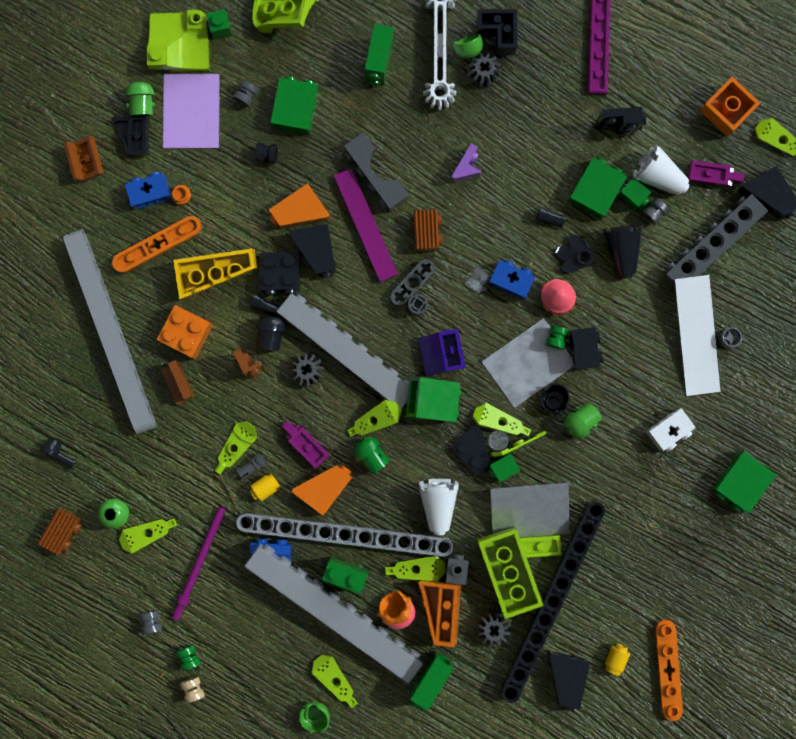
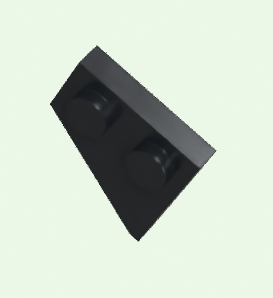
M148 116L111 117L112 123L115 124L118 130V136L124 143L127 155L149 156L150 118Z
M476 423L450 446L453 452L475 476L491 463L481 426H478Z

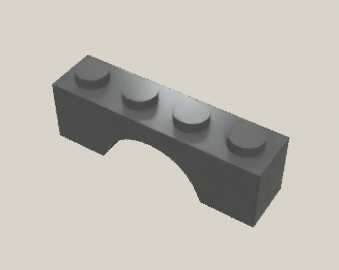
M361 133L344 145L345 157L350 163L354 162L357 166L355 169L361 179L365 177L368 182L366 184L372 194L376 193L380 198L378 202L384 210L387 208L391 212L409 199L408 193L398 179L386 181L378 178L373 173L370 163L375 154V148L364 133Z

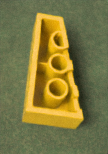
M255 249L173 260L179 299L188 298L257 269Z

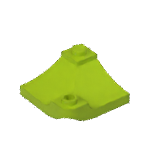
M255 0L252 15L254 26L261 33H272L273 28L303 27L313 3H317L318 0Z
M187 10L184 13L150 14V33L147 46V66L150 70H170L171 72L209 71V25L203 11ZM200 17V20L196 22L194 18Z

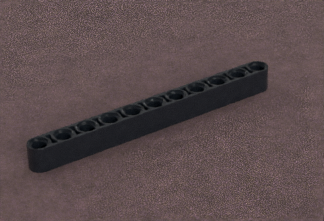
M590 501L585 505L541 599L543 606L537 608L506 674L500 692L507 703H515L519 699L604 517L605 507L599 502ZM593 505L599 507V513L595 516L590 513V508ZM585 523H589L591 526V530L587 534H584L581 529ZM581 541L582 549L578 552L574 551V543ZM569 559H572L574 561V567L572 569L567 570L565 568V562ZM563 577L566 580V584L559 588L556 586V581ZM556 596L557 603L553 606L548 605L549 597ZM543 614L549 615V620L545 624L539 622V618ZM533 633H540L539 641H531L530 638ZM525 651L532 652V657L529 660L522 659V654ZM517 669H521L524 671V674L521 678H515L513 676L514 672ZM514 688V695L506 696V689Z

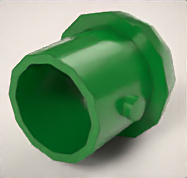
M369 436L363 438L355 445L353 454L356 461H361L373 475L380 471L390 460L378 446L380 442Z

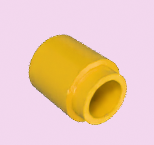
M272 474L265 475L250 485L252 487L250 493L255 500L260 499L262 502L275 493L280 485Z
M621 644L611 646L605 661V670L620 676L621 672H624L630 653L627 651L628 648Z

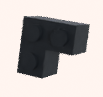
M478 9L476 35L477 37L478 35H481V37H496V55L516 54L517 9Z

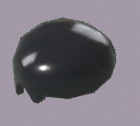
M552 383L551 386L545 388L540 396L541 407L548 414H561L568 408L570 403L568 389L564 385Z

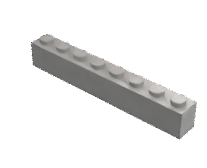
M291 293L278 309V314L384 398L397 402L402 409L408 400L409 381L407 379L402 381L398 378L399 373L392 367L388 369L382 365L384 361L375 354L373 357L367 353L368 348L360 342L355 344L351 340L353 337L345 330L341 333L336 329L338 325L330 318L327 320L322 318V312L316 307H308L305 304L307 300L301 295L297 294L295 296Z

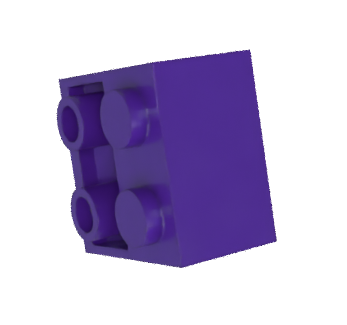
M458 329L438 332L419 338L426 376L466 368Z

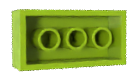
M515 526L477 539L505 619L543 606Z

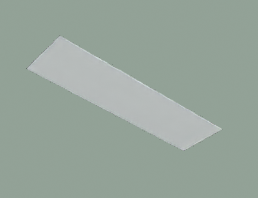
M709 275L675 279L686 396L720 392Z

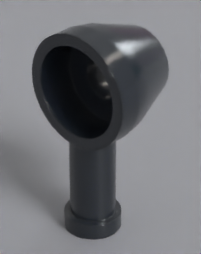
M52 438L40 447L39 450L64 463L71 469L77 461L60 453L62 444Z

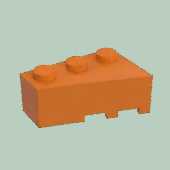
M419 581L434 645L455 647L458 637L461 584Z

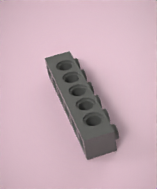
M753 194L747 198L745 196L741 197L735 203L737 207L733 211L731 209L726 211L721 216L723 220L719 224L715 222L707 229L709 233L705 237L701 235L693 242L695 246L691 250L687 248L679 255L680 260L676 264L672 262L664 269L667 273L662 277L675 290V279L696 277L702 274L768 212ZM739 212L744 213L745 220L739 218ZM724 225L730 226L731 234L725 232ZM710 238H714L717 241V247H713L710 244ZM696 251L703 254V260L697 259ZM682 264H685L689 267L688 274L682 271Z

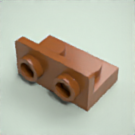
M241 349L233 352L246 377L254 378L262 374L261 370L264 369V366L261 362L253 365L247 352L243 353Z
M174 360L168 363L169 366L161 371L175 403L180 405L195 398L180 362Z

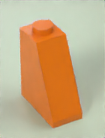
M308 183L269 209L272 214L269 216L275 227L279 225L281 229L320 223L331 219L329 213Z
M336 465L295 487L291 492L323 516L353 478L350 475L352 471L344 465L341 467Z

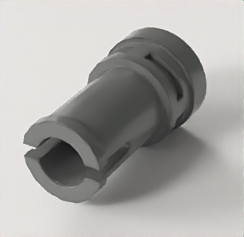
M258 453L250 462L237 469V472L245 480L257 470L260 471L267 467L268 464L263 456Z

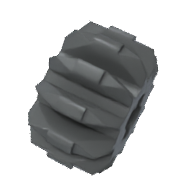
M479 53L478 59L473 57L472 63L468 65V69L471 70L468 76L474 77L473 83L480 81V87L483 86V82H486V85L489 87L491 81L496 82V76H500L501 73L498 69L500 68V63H495L496 56L490 59L489 53H486L485 57Z
M304 353V360L297 356L296 358L299 363H291V365L297 367L290 370V373H297L292 379L296 381L301 377L299 381L300 386L303 385L305 380L307 387L311 385L310 380L317 384L318 382L315 377H323L317 373L324 370V367H317L321 360L318 359L314 362L315 355L313 354L309 360L307 353ZM310 365L312 372L303 375L304 371L302 368Z
M489 612L487 613L489 619L486 620L482 616L481 620L484 624H477L479 629H483L478 631L477 635L483 636L481 638L482 643L488 640L489 647L492 646L493 641L499 647L500 643L498 640L501 639L506 643L507 640L503 635L510 636L511 634L505 630L510 628V624H503L506 619L504 616L499 619V613L496 612L494 618H492ZM492 625L493 627L497 625L498 632L495 634L494 632L490 634V626Z

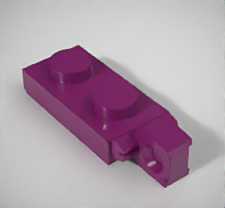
M691 160L688 179L692 182L726 187L732 186V183L741 184L744 180V174L734 172V168H730L731 166Z
M287 420L282 425L289 433L286 436L288 441L315 469L330 455L299 424L294 427Z

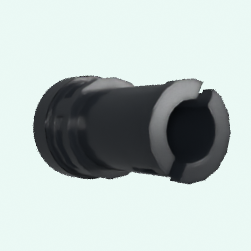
M541 206L536 217V222L549 223L563 228L566 220L565 215L550 212L549 209Z
M257 293L254 295L249 306L271 316H276L280 306L265 300V297L262 298Z

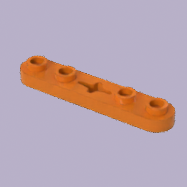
M188 216L116 254L112 260V265L118 272L127 273L197 236L202 230V224L195 216ZM155 240L159 242L164 241L160 244V249H157L156 247L151 248L155 245Z
M662 619L655 625L661 712L667 720L677 721L683 713L677 632L673 622L668 619ZM668 659L670 667L674 668V671H670L671 680H669L668 674L664 672L668 665Z

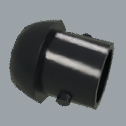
M276 316L261 317L256 324V328L259 329L257 348L279 351L281 348L282 331H286L284 321Z

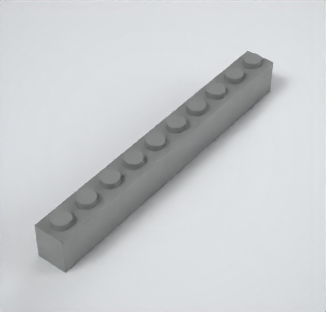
M259 544L245 564L247 569L405 682L410 683L423 665L420 658L421 655L416 650H409L404 647L405 643L397 637L395 639L388 635L389 632L384 627L375 626L372 624L373 620L365 614L362 616L356 612L357 609L350 603L344 604L339 600V595L333 591H330V593L323 588L324 585L318 580L314 579L312 581L307 577L308 574L299 567L296 569L291 566L292 562L284 556L280 558L274 553L275 550L271 546Z

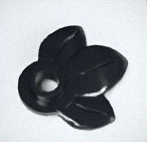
M570 234L569 245H563L555 249L557 257L564 262L561 269L564 272L574 273L580 267L586 268L593 262V253L587 249L585 240L578 235ZM581 255L586 256L587 260L585 262L580 260Z

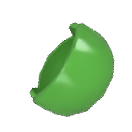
M478 35V37L467 36L458 42L454 41L453 47L458 56L470 59L476 57L481 52L483 41L481 35Z
M310 702L301 708L299 713L300 724L310 733H323L329 726L330 715L324 704Z

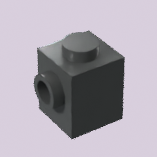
M453 554L452 557H448L446 583L466 585L469 561L464 559L465 555Z

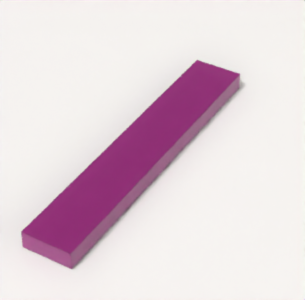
M590 0L587 94L607 95L611 0Z
M352 168L334 175L379 281L383 282L397 276L398 273Z

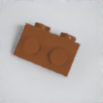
M88 136L75 143H64L70 172L74 180L87 182L104 174L94 137Z

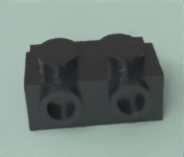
M642 107L604 109L596 120L597 128H602V130H611L616 127L617 134L631 136L637 130H642V125H646V114L643 113Z
M299 251L260 253L259 275L261 292H265V295H276V292H284L285 295L292 293L294 295L296 291H301Z

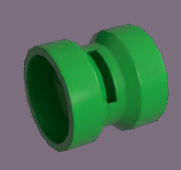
M551 325L549 329L550 336L546 339L545 345L564 350L566 345L564 341L568 337L569 330Z
M194 645L175 652L177 658L181 661L180 667L182 672L201 664L200 659L195 655L196 649Z

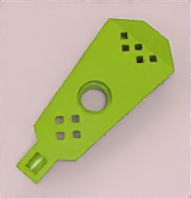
M773 118L759 121L754 129L758 140L791 156L796 155V138ZM780 137L785 139L784 144L779 143Z
M384 400L356 420L354 427L347 431L350 437L357 433L365 435L396 424L399 421L402 410L397 402ZM372 417H375L377 419L376 424L372 423Z
M488 403L477 407L472 416L476 424L484 428L487 427L516 436L520 433L529 436L531 429L524 427L521 421ZM498 421H504L505 425H499Z
M247 421L236 423L218 457L219 464L214 470L221 475L226 467H231L257 439L256 428ZM233 444L238 447L236 452H232L230 449Z
M542 431L526 442L521 439L512 444L514 448L510 450L507 448L501 452H491L490 455L493 458H501L547 433Z
M160 519L123 529L119 538L122 549L133 554L168 534L170 528L177 526L176 520L164 521ZM147 529H150L152 531V535L150 537H147L145 535V531Z
M435 555L397 562L395 567H385L386 575H396L398 579L439 581L445 574V562ZM415 565L419 567V572L417 573L412 572V567Z
M321 654L313 662L312 674L340 701H346L353 708L358 704L352 696L353 689L333 656ZM334 678H338L340 680V683L338 685H334L332 683V680Z

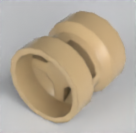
M199 676L180 683L181 690L185 693L184 699L186 703L199 700L205 696L204 691L199 686Z

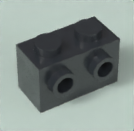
M595 327L571 330L569 337L574 371L601 367L600 363H603V355L598 350L600 334L596 332Z

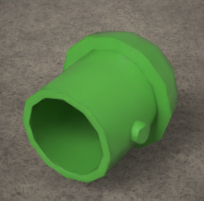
M134 82L127 86L125 97H128L129 100L127 108H129L130 116H153L155 102H152V97L155 96V92L150 84Z
M586 402L581 407H576L574 413L569 412L564 420L567 432L577 439L589 436L590 430L592 428L596 429L597 424L602 420L599 411L589 402Z
M108 499L98 509V519L108 529L120 528L127 522L129 517L128 506L119 499ZM110 508L116 512V517L113 520L108 515Z

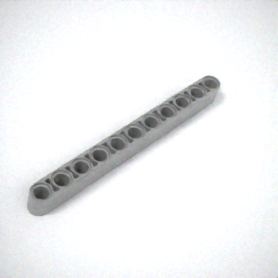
M83 229L63 236L67 251L136 434L156 428L155 418L88 238Z
M244 513L236 521L239 530L250 533L435 556H448L453 550L451 541L441 536L255 513ZM244 517L251 519V526L249 528L244 527L242 524ZM264 519L271 522L269 530H265L261 526ZM283 522H288L291 525L290 532L282 531L281 524ZM303 524L310 526V534L304 535L301 533L300 528ZM322 527L330 529L331 534L329 537H323L320 534ZM342 529H347L350 532L351 536L349 539L344 540L340 537ZM365 531L370 534L368 542L360 540L359 534ZM382 534H387L390 537V542L386 545L379 542V536ZM403 536L408 537L410 540L409 545L406 547H402L398 543L399 539ZM421 539L429 541L430 545L427 549L419 548L418 543ZM442 541L449 543V549L445 552H441L438 549V545Z

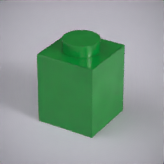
M226 9L206 13L210 32L214 40L233 36Z
M633 177L617 196L635 211L638 207L643 208L650 199L647 197L651 192Z
M511 453L489 464L491 469L488 470L493 481L497 479L498 482H502L520 471Z

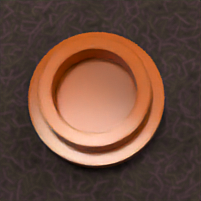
M178 185L173 188L171 197L175 203L183 205L189 202L191 192L188 187Z

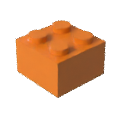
M731 77L699 111L728 137L760 105V102L736 79Z
M174 305L157 340L196 359L214 325Z

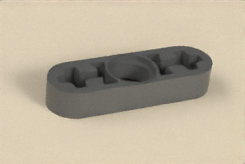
M428 259L420 261L392 291L391 301L395 306H404L429 280L435 271L434 263ZM429 264V270L431 272H425L422 275V277L425 279L422 281L421 278L414 273L417 271L418 274H420V272L423 269L422 265L427 266ZM416 278L419 282L416 288L408 287V279ZM404 285L405 289L411 292V294L408 295L406 292L403 295L404 301L399 300L397 302L395 301V294H401L404 291L401 287Z

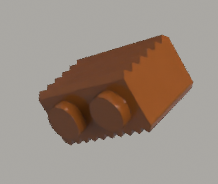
M437 209L414 210L415 252L439 251V246H443L442 234H438V226H442L441 215H437Z
M58 508L40 538L38 545L56 555H61L64 552L67 553L72 546V542H70L72 537L76 536L82 528L80 524L82 519L63 508Z

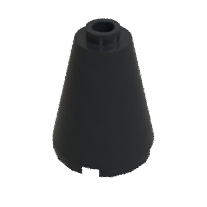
M635 225L613 227L610 232H608V228L603 229L616 275H620L621 279L632 278V274H636L643 225H639V229H635Z

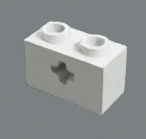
M682 408L648 429L646 433L659 451L666 450L668 452L677 446L675 442L679 439L685 440L693 434L691 431L696 427ZM669 428H674V429H675V430L673 431V434H674V435H669V434H668V432H670V429H669Z

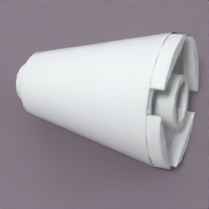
M655 145V149L651 147L638 163L640 165L639 170H634L633 177L638 181L674 195L684 194L689 188V179L657 145Z
M441 478L428 479L427 484L421 481L419 482V491L429 530L434 532V535H444L450 529L458 492V482L455 481L453 484L451 479Z

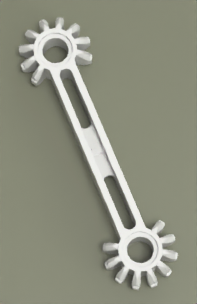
M424 0L427 2L425 4L426 9H434V83L425 84L427 90L423 91V95L426 96L425 102H431V108L438 105L439 111L442 105L445 108H449V103H454L455 99L453 97L456 96V91L453 90L455 87L454 83H446V9H454V2L456 0ZM438 12L443 14L442 34L437 32ZM438 58H442L441 81L437 79ZM442 90L445 95L439 97L435 94V91Z

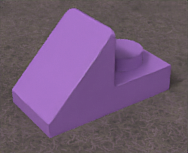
M470 144L451 177L453 183L481 176L482 172L469 165L470 163L473 165L479 156L477 154L478 147L474 144Z

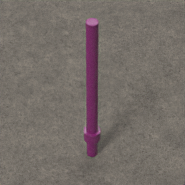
M218 507L183 592L177 598V606L172 615V618L179 621L184 607L190 601L189 595L226 509Z

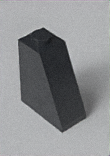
M777 166L738 189L745 197L753 194L768 212L777 219L783 216L788 219L796 214V196Z
M328 224L289 230L292 240L317 276L329 278L333 276V273H337Z
M548 650L558 703L566 711L574 712V709L580 710L590 661L586 658Z

